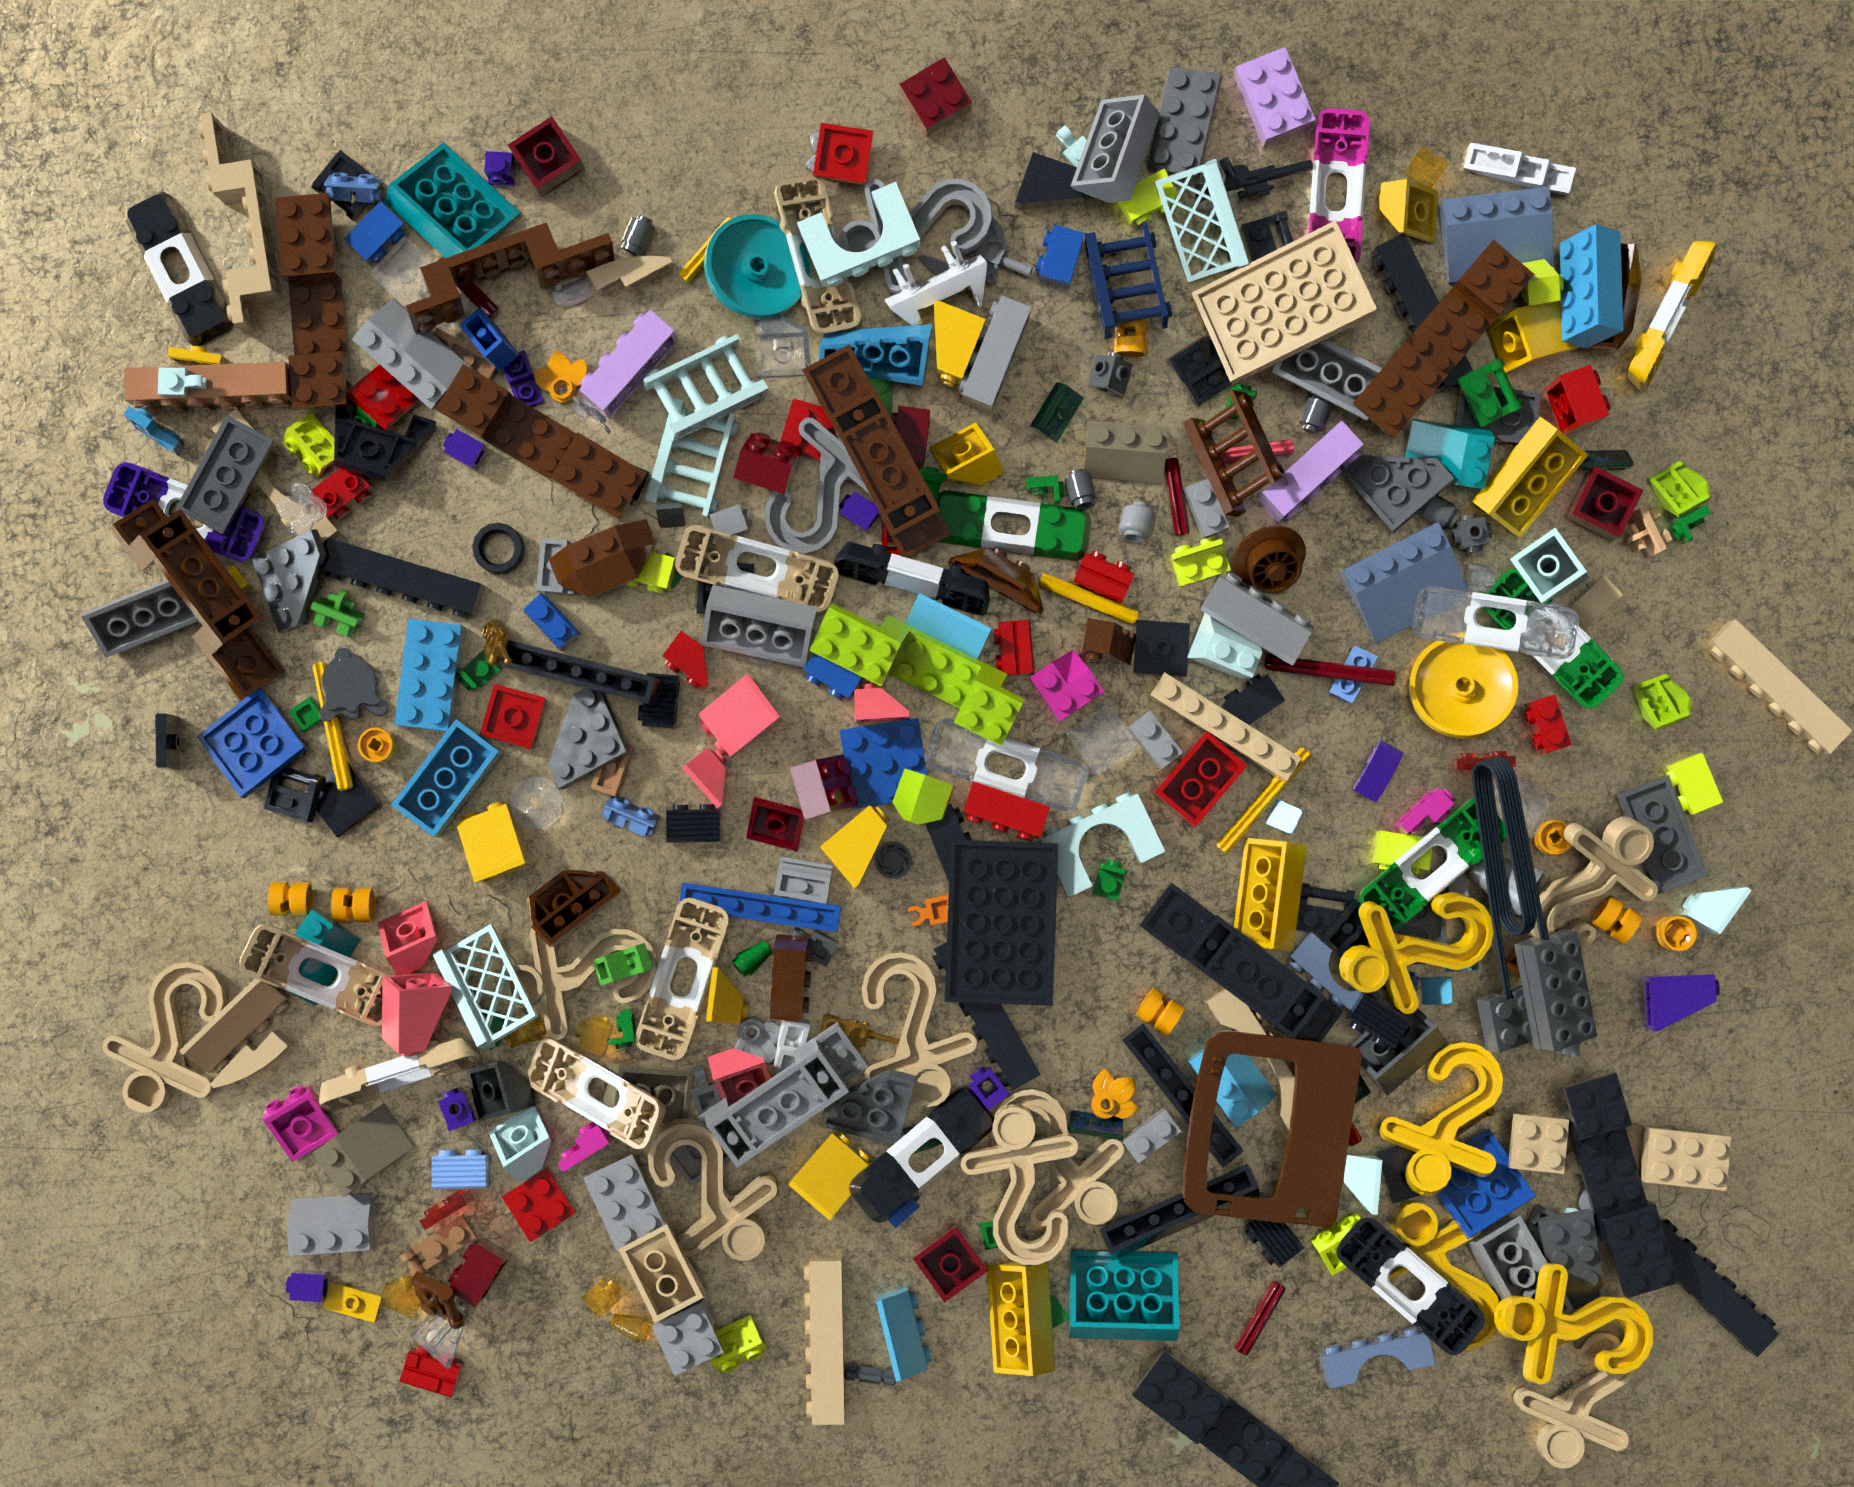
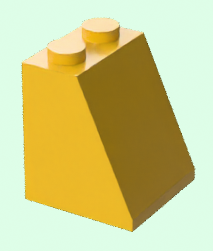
M935 300L934 327L937 378L941 379L940 383L942 385L955 389L956 386H960L963 376L968 373L969 362L974 350L978 348L979 337L986 319Z
M1561 300L1516 308L1497 318L1489 326L1487 332L1497 359L1502 358L1506 374L1567 354L1580 347L1562 342Z
M501 801L486 806V812L477 814V811L469 812L461 816L462 821L456 823L475 883H485L532 864L510 804L502 805Z
M869 805L820 846L854 888L861 884L888 828L885 824L888 818L878 806L873 810Z
M832 1131L788 1184L828 1220L835 1215L850 1197L849 1185L851 1180L873 1160L863 1150L855 1151L850 1146L852 1141L841 1131L838 1134Z

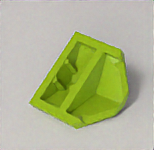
M1681 461L1648 478L1663 508L1677 517L1710 500V485L1700 473L1686 467Z
M1663 674L1632 686L1643 718L1655 730L1690 717L1692 701L1685 689L1672 681L1669 675Z
M904 768L892 803L903 820L917 825L941 821L944 818L955 786Z

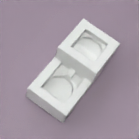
M802 1019V1022L782 1020L774 1060V1074L780 1073L796 1062L793 1051L806 1043L811 1025L809 1020Z

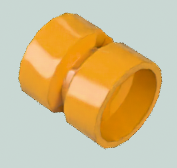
M1149 318L1120 323L1119 327H1115V333L1118 334V337L1114 339V353L1124 357L1147 356L1148 339L1145 338V334L1149 332ZM1128 332H1136V335H1128Z
M378 727L370 728L360 735L358 750L366 760L383 764L392 761L397 756L399 742L390 731Z
M1549 820L1539 823L1534 827L1531 834L1533 847L1544 855H1559L1566 852L1571 847L1563 835L1568 825L1560 820Z
M271 882L268 893L270 916H287L291 912L293 916L307 917L313 904L311 882H294L292 886L288 882Z
M350 888L333 889L331 898L333 922L349 923L351 919H354L357 923L373 922L375 914V894L373 888H357L355 892H352Z
M1609 895L1596 910L1591 924L1603 932L1609 930L1612 938L1621 944H1625L1638 929L1643 916L1632 908L1624 909L1623 902Z
M1666 916L1656 923L1653 936L1659 947L1665 950L1683 951L1689 949L1694 944L1697 930L1693 922L1686 917Z
M1153 987L1139 1006L1135 1016L1147 1024L1153 1022L1156 1030L1168 1036L1182 1016L1185 1007L1173 999L1167 1001L1166 995Z

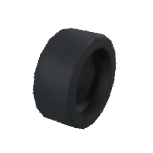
M491 523L486 525L475 535L472 544L473 556L478 565L490 573L497 575L510 573L523 561L525 553L524 541L520 534L507 524ZM496 533L506 534L514 543L513 556L504 564L491 563L486 559L483 552L486 539Z

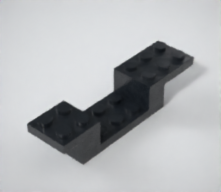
M1173 883L1168 885L1139 924L1140 927L1201 973L1206 974L1288 1038L1321 1042L1343 1013L1342 1010L1325 998L1326 996L1221 917L1211 913Z
M1612 1072L1562 1087L1568 1109L1562 1110L1564 1118L1569 1119L1568 1132L1591 1210L1593 1211L1600 1240L1609 1244L1624 1297L1628 1299L1679 1283L1656 1204L1646 1199L1625 1127L1632 1126L1617 1073Z
M1164 1350L1131 1393L1133 1397L1197 1445L1199 1443L1257 1487H1337L1339 1485V1482L1318 1467L1312 1458L1207 1379L1200 1378Z

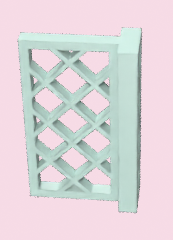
M1216 159L1155 181L1188 282L1236 266L1241 267L1249 264ZM1203 171L1206 182L1201 191L1187 185L1192 175ZM1187 177L1184 183L1179 181V179ZM1174 182L1182 186L1176 200L1165 195L1162 185ZM1207 186L1210 196L1204 193ZM1185 188L1199 194L1193 208L1179 202ZM1202 196L1213 202L1214 208L1209 216L1195 210ZM1167 200L1174 203L1171 209L1169 208ZM1176 205L1190 211L1184 225L1173 220L1172 213ZM1215 211L1217 214L1218 221L1212 218ZM1193 213L1207 220L1201 233L1187 227ZM1210 222L1221 227L1222 233L1218 241L1204 235ZM1176 226L1182 228L1179 235ZM1185 230L1198 236L1192 250L1181 245L1180 239ZM1223 237L1225 239L1226 246L1221 244ZM1201 239L1215 245L1209 258L1195 252ZM1218 247L1229 252L1230 262L1219 264L1212 260ZM1184 251L1190 254L1187 260ZM1193 255L1206 261L1202 271L1191 274L1188 264ZM1209 264H1212V265L1215 266V267H1212V268L1207 269L1208 266H1209Z
M494 925L486 926L446 951L441 949L433 954L445 981L452 986L451 994L477 1047L487 1051L496 1046L495 1042L538 1018ZM488 934L491 935L493 940L490 952L478 949L481 939ZM463 949L472 950L467 965L460 964L455 956L456 953ZM477 952L488 955L484 970L473 967ZM494 957L501 958L504 962L501 974L490 972ZM471 970L483 973L478 988L470 986L468 982ZM488 975L500 978L495 993L484 990ZM505 979L513 981L516 986L512 997L501 995ZM482 993L494 996L489 1011L481 1009L479 1005ZM499 998L511 1001L506 1016L495 1013ZM516 1003L524 1004L529 1014L521 1019L512 1018ZM493 1016L505 1019L502 1030L493 1034L490 1028Z

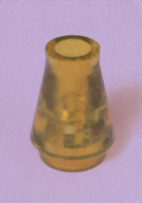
M538 1016V1018L504 1038L508 1046L514 1048L542 1039V1036L546 1034V1028Z
M615 1313L611 1320L610 1329L616 1330L636 1343H645L649 1338L652 1322L647 1321V1317Z

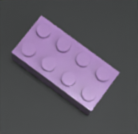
M651 310L646 314L644 312L636 318L633 323L635 327L630 333H623L616 341L617 347L611 354L607 352L599 360V368L593 374L591 372L588 373L580 383L582 387L579 390L584 398L608 419L640 385L645 375L652 371L678 342L675 331Z
M1340 421L1285 471V478L1288 483L1286 487L1270 485L1257 500L1278 523L1283 518L1286 521L1290 520L1302 508L1299 503L1303 500L1306 503L1311 501L1322 490L1319 487L1321 483L1327 486L1342 472L1339 469L1341 465L1347 468L1362 454L1358 449L1363 443L1343 421Z

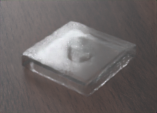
M405 235L369 274L406 308V305L419 301L427 293L420 267L434 262Z
M1109 703L1065 733L1095 777L1139 747V744Z

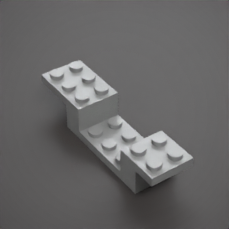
M838 1022L793 1051L796 1062L734 1104H731L726 1097L695 1118V1120L706 1123L707 1128L723 1148V1165L732 1160L738 1168L849 1092L846 1082L866 1069L868 1064ZM681 1145L672 1152L670 1160L688 1185L692 1187L701 1181L702 1156L699 1150L693 1146Z
M633 1154L583 1177L617 1252L619 1248L668 1224L675 1236L660 1201L654 1200ZM705 1298L656 1323L654 1322L652 1325L674 1376L724 1353L723 1346L713 1327L715 1324L714 1317Z

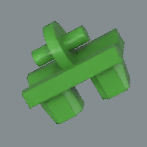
M342 589L339 595L330 592L328 599L321 596L317 602L313 601L311 610L315 611L313 617L314 624L327 627L330 624L331 618L339 621L336 632L346 637H349L354 632L356 626L363 621L365 613L353 609L355 602L348 599L349 591Z

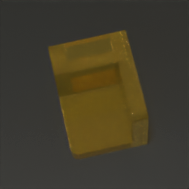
M1422 146L1406 169L1405 175L1419 184L1432 188L1447 167L1448 162Z

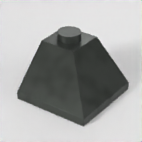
M499 1060L465 1070L479 1121L536 1106L529 1080L503 1061Z

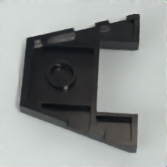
M347 397L348 406H338L335 411L334 466L386 482L435 431L436 421L413 414L405 435H400L353 421L357 405Z

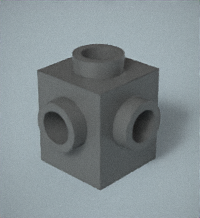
M1108 352L1107 356L1096 355L1088 386L1106 394L1125 395L1133 364L1124 361V356L1113 352Z
M1476 514L1461 516V521L1454 524V529L1451 531L1454 545H1457L1458 551L1467 550L1468 554L1483 551V546L1489 544V538H1492L1490 523H1486L1485 517L1477 518ZM1472 527L1475 528L1477 537L1470 534Z

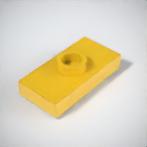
M191 346V350L169 347L167 356L175 362L193 365L227 364V359L224 356L207 353V349L203 347Z
M331 1281L323 1308L375 1323L383 1295Z

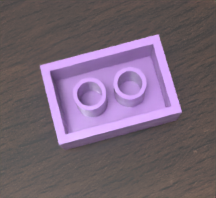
M1286 47L1236 66L1233 76L1263 147L1312 128L1316 119Z

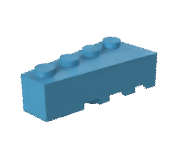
M932 324L854 329L824 334L820 344L819 360L850 344L867 377L923 386Z

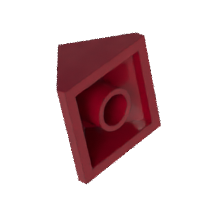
M754 797L746 838L798 851L806 821L804 820L802 809Z

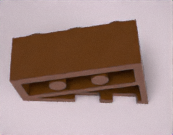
M1088 618L1083 627L1079 657H1084L1083 662L1099 664L1102 660L1131 666L1136 634L1130 633L1126 629L1123 630V627L1115 622Z
M781 934L776 936L773 947L774 964L772 967L770 1019L802 1022L803 1013L809 1012L810 997H805V987L810 988L811 971H807V961L812 962L813 946L808 945L809 937Z

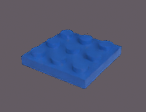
M262 688L246 697L197 736L243 799L307 750L301 739Z
M919 718L840 730L843 754L849 765L852 785L857 792L858 806L852 807V809L892 803L904 768L927 775Z
M1489 1128L1464 1144L1493 1155L1496 1160L1494 1171L1488 1177H1479L1451 1166V1178L1445 1188L1437 1194L1467 1240L1536 1197L1518 1169L1508 1168L1509 1156Z

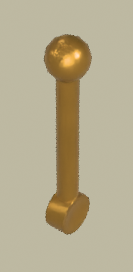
M1492 1107L1491 1110L1457 1131V1138L1486 1116H1493L1495 1109Z

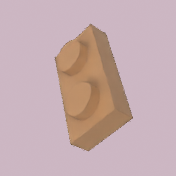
M627 744L630 754L596 771L590 788L617 797L634 746Z

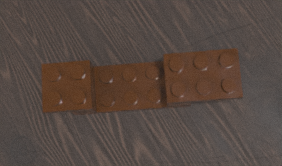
M320 193L275 198L281 277L289 285L294 355L288 356L292 407L294 410L348 406L346 385H352L342 262L341 254L334 246L330 194Z
M546 222L422 266L420 270L429 297L406 305L414 332H429L436 325L444 322L454 323L461 316L465 315L457 285L467 286L477 278L495 276L502 269L508 267L517 268L529 260L540 288L544 286L554 287L560 284L561 280L569 277L579 278L586 271L615 261L611 237L609 233L558 250Z
M1493 239L1352 404L1394 439L1535 274Z
M850 344L802 369L838 439L843 443L873 499L879 515L901 556L908 558L951 535L939 513L940 509L881 398L869 382Z
M465 364L461 366L435 409L460 424L465 430L619 520L647 476L646 472L579 432L576 434Z
M152 499L109 527L141 571H144L153 564L157 565L202 624V627L192 638L240 701L284 672L252 629L263 618L181 509L167 517L157 502Z

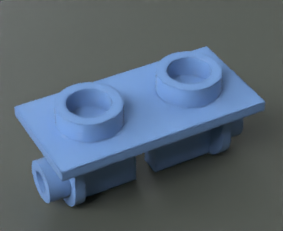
M338 172L329 175L324 182V186H330L326 188V193L330 194V198L333 201H351V192H356V202L375 203V201L381 200V190L376 189L381 184L382 178H374L371 174L350 177L346 173Z
M1354 645L1344 664L1373 668L1378 656ZM1336 679L1329 692L1338 696V699L1353 704L1365 682Z
M611 796L604 805L605 809L602 813V817H605L607 822L622 828L625 826L626 820L631 821L628 830L643 837H646V835L652 836L655 830L654 826L660 819V816L654 814L653 810L630 804L627 799L619 796Z

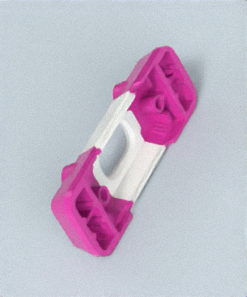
M1326 108L1320 112L1316 121L1308 234L1336 220L1357 264L1361 256L1370 120L1367 114L1360 110ZM1332 173H1341L1347 178L1346 205L1341 211H1331L1325 204L1327 177Z

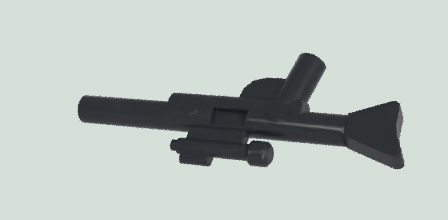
M1228 157L1219 161L1226 175L1224 185L1227 192L1246 187L1247 191L1237 192L1239 200L1255 194H1259V197L1270 195L1274 185H1268L1267 181L1313 170L1311 159L1279 168L1270 165L1251 171L1245 165L1232 166ZM1200 183L1194 184V188L1199 191L1204 186V184ZM1207 186L1204 193L1210 196ZM1195 193V202L1199 196L1197 193ZM1202 196V198H1201V200H1200V202H1199L1198 204H1200L1201 202H1203V201L1206 200L1207 198H1205V197Z

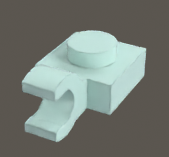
M1064 125L1057 132L1056 137L1067 148L1062 155L1072 166L1078 167L1087 140L1083 135L1076 140L1072 132Z
M159 367L158 395L187 396L188 388L206 389L207 378H203L202 375L188 376V369Z

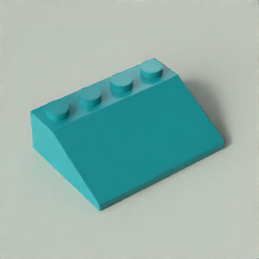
M444 142L391 182L384 200L387 205L445 258L497 240L520 216V212Z
M1070 1250L1069 1338L1177 1341L1180 1330L1178 1253L1131 1252L1112 1260L1109 1251Z

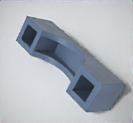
M1308 932L1294 948V951L1288 955L1292 960L1290 965L1301 975L1305 971L1312 978L1310 983L1321 993L1325 989L1332 995L1330 1001L1340 1010H1343L1345 1007L1350 1011L1362 992L1359 990H1346L1334 981L1329 970V959L1332 950L1312 932ZM1378 991L1370 992L1371 995L1391 1007L1393 1005Z
M1416 1326L1404 1329L1403 1334L1394 1336L1393 1332L1378 1335L1377 1340L1367 1341V1338H1361L1351 1341L1352 1345L1341 1347V1344H1335L1325 1347L1324 1352H1319L1326 1384L1329 1388L1356 1383L1362 1365L1368 1359L1377 1355L1396 1357L1409 1371L1435 1365L1430 1339Z

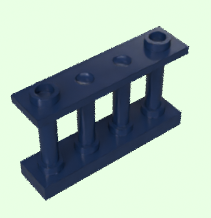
M1148 223L1142 224V237L1102 244V241L1097 242L1095 232L1085 234V250L1104 339L1115 338V327H1119L1120 323L1160 317L1162 329L1168 328V318L1172 317L1170 302H1165L1153 250V248H1156V238L1154 232H1149ZM1143 247L1145 249L1147 260L1107 267V264L1102 265L1101 258L1104 257V254ZM1150 271L1152 283L1112 290V287L1107 288L1106 281L1109 280V277ZM1155 294L1157 306L1121 313L1112 311L1111 304L1114 303V300Z

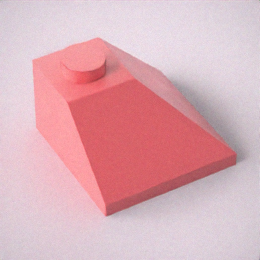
M860 684V689H854L855 719L857 723L910 719L909 711L882 688H876V684Z
M707 748L683 766L682 769L713 804L722 810L726 806L728 769L724 763L727 760L717 749L712 752Z
M427 901L378 922L385 957L396 975L410 974L423 968L437 941Z
M734 1048L708 1057L712 1077L722 1100L727 1097L731 1104H734L772 1078L764 1058Z

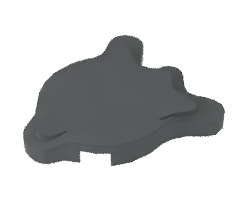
M347 648L338 649L334 654V659L326 666L321 677L324 704L319 711V718L324 722H329L336 716L342 715L354 720L359 715V708H365L374 716H382L387 706L375 691V677L372 669L366 662L354 656L351 650Z

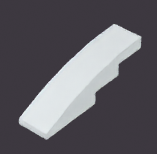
M1470 143L1463 167L1465 170L1529 188L1549 187L1551 193L1571 196L1577 169L1574 167L1552 164L1547 159L1525 156L1520 151Z

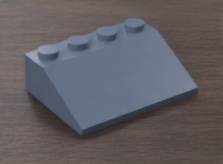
M1549 187L1443 199L1439 204L1438 210L1448 284L1457 283L1493 239L1521 263L1545 259L1551 267H1554L1553 216Z
M1439 522L1339 573L1375 644L1470 597L1451 545Z

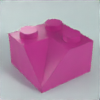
M1074 650L1056 659L1029 678L1058 723L1104 693V690L1090 669Z

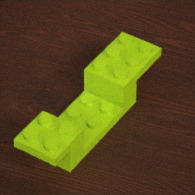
M831 603L809 650L879 686H882L888 675L891 674L959 708L960 710L953 723L1000 746L1003 745L1025 700L1002 688L1008 674L890 615H887L879 627Z

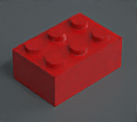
M1591 364L1560 375L1544 388L1559 431L1565 436L1592 428L1609 416L1610 404L1606 395L1602 396L1599 385H1601L1600 376L1596 370L1592 369Z
M1206 731L1152 794L1194 828L1245 770L1247 765Z
M973 781L963 814L967 815L966 820L981 825L984 820L993 823L992 829L1004 833L1011 829L1018 832L1017 837L1032 842L1034 837L1040 838L1050 806Z

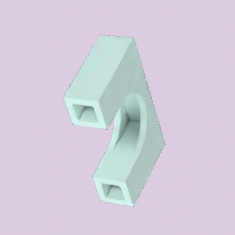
M896 182L871 192L883 222V231L879 241L866 251L849 252L839 247L830 234L822 212L797 222L823 287L827 285L835 287L841 284L844 278L852 275L854 277L862 276L873 266H886L893 262V258L903 255V257L910 256L918 251L917 248L921 247L920 238Z
M1129 791L1115 798L1117 803L1110 807H1107V804L1104 803L1091 809L1093 815L1085 819L1081 814L1068 820V827L1059 830L1058 826H1055L1043 832L1045 837L1040 839L1041 843L1058 844L1057 877L1067 897L1092 887L1079 857V843L1084 833L1095 825L1108 824L1119 828L1128 838L1139 863H1143L1165 852L1138 794L1132 796Z

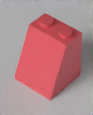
M749 674L745 675L698 714L702 719L698 722L707 735L711 732L718 740L714 745L723 756L728 753L731 758L783 720Z
M436 972L383 976L382 1039L401 1056H413L415 1052L425 1051L452 992V986Z

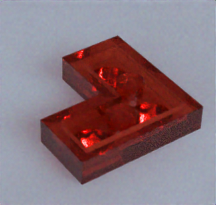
M1507 751L1486 753L1485 758H1476V753L1459 754L1460 759L1452 760L1453 771L1473 770L1477 762L1497 756L1505 758L1512 767H1516V756H1508Z
M459 1190L442 1200L444 1203L443 1207L440 1208L436 1204L424 1211L423 1213L426 1217L420 1220V1223L424 1230L466 1206L475 1198L470 1190L464 1194Z

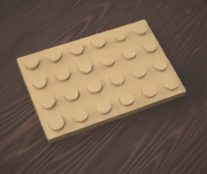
M1336 220L1191 293L1232 385L1379 313Z

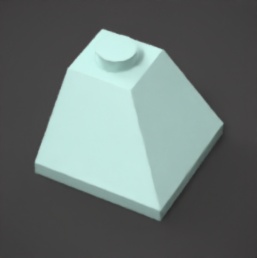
M1732 887L1696 893L1694 896L1691 894L1682 905L1684 911L1681 913V916L1690 919L1695 926L1706 934H1721L1752 890L1748 887Z
M536 1106L519 1111L488 1132L503 1167L518 1184L542 1169L551 1138Z
M1347 1153L1343 1184L1365 1210L1373 1215H1378L1382 1160L1372 1155Z

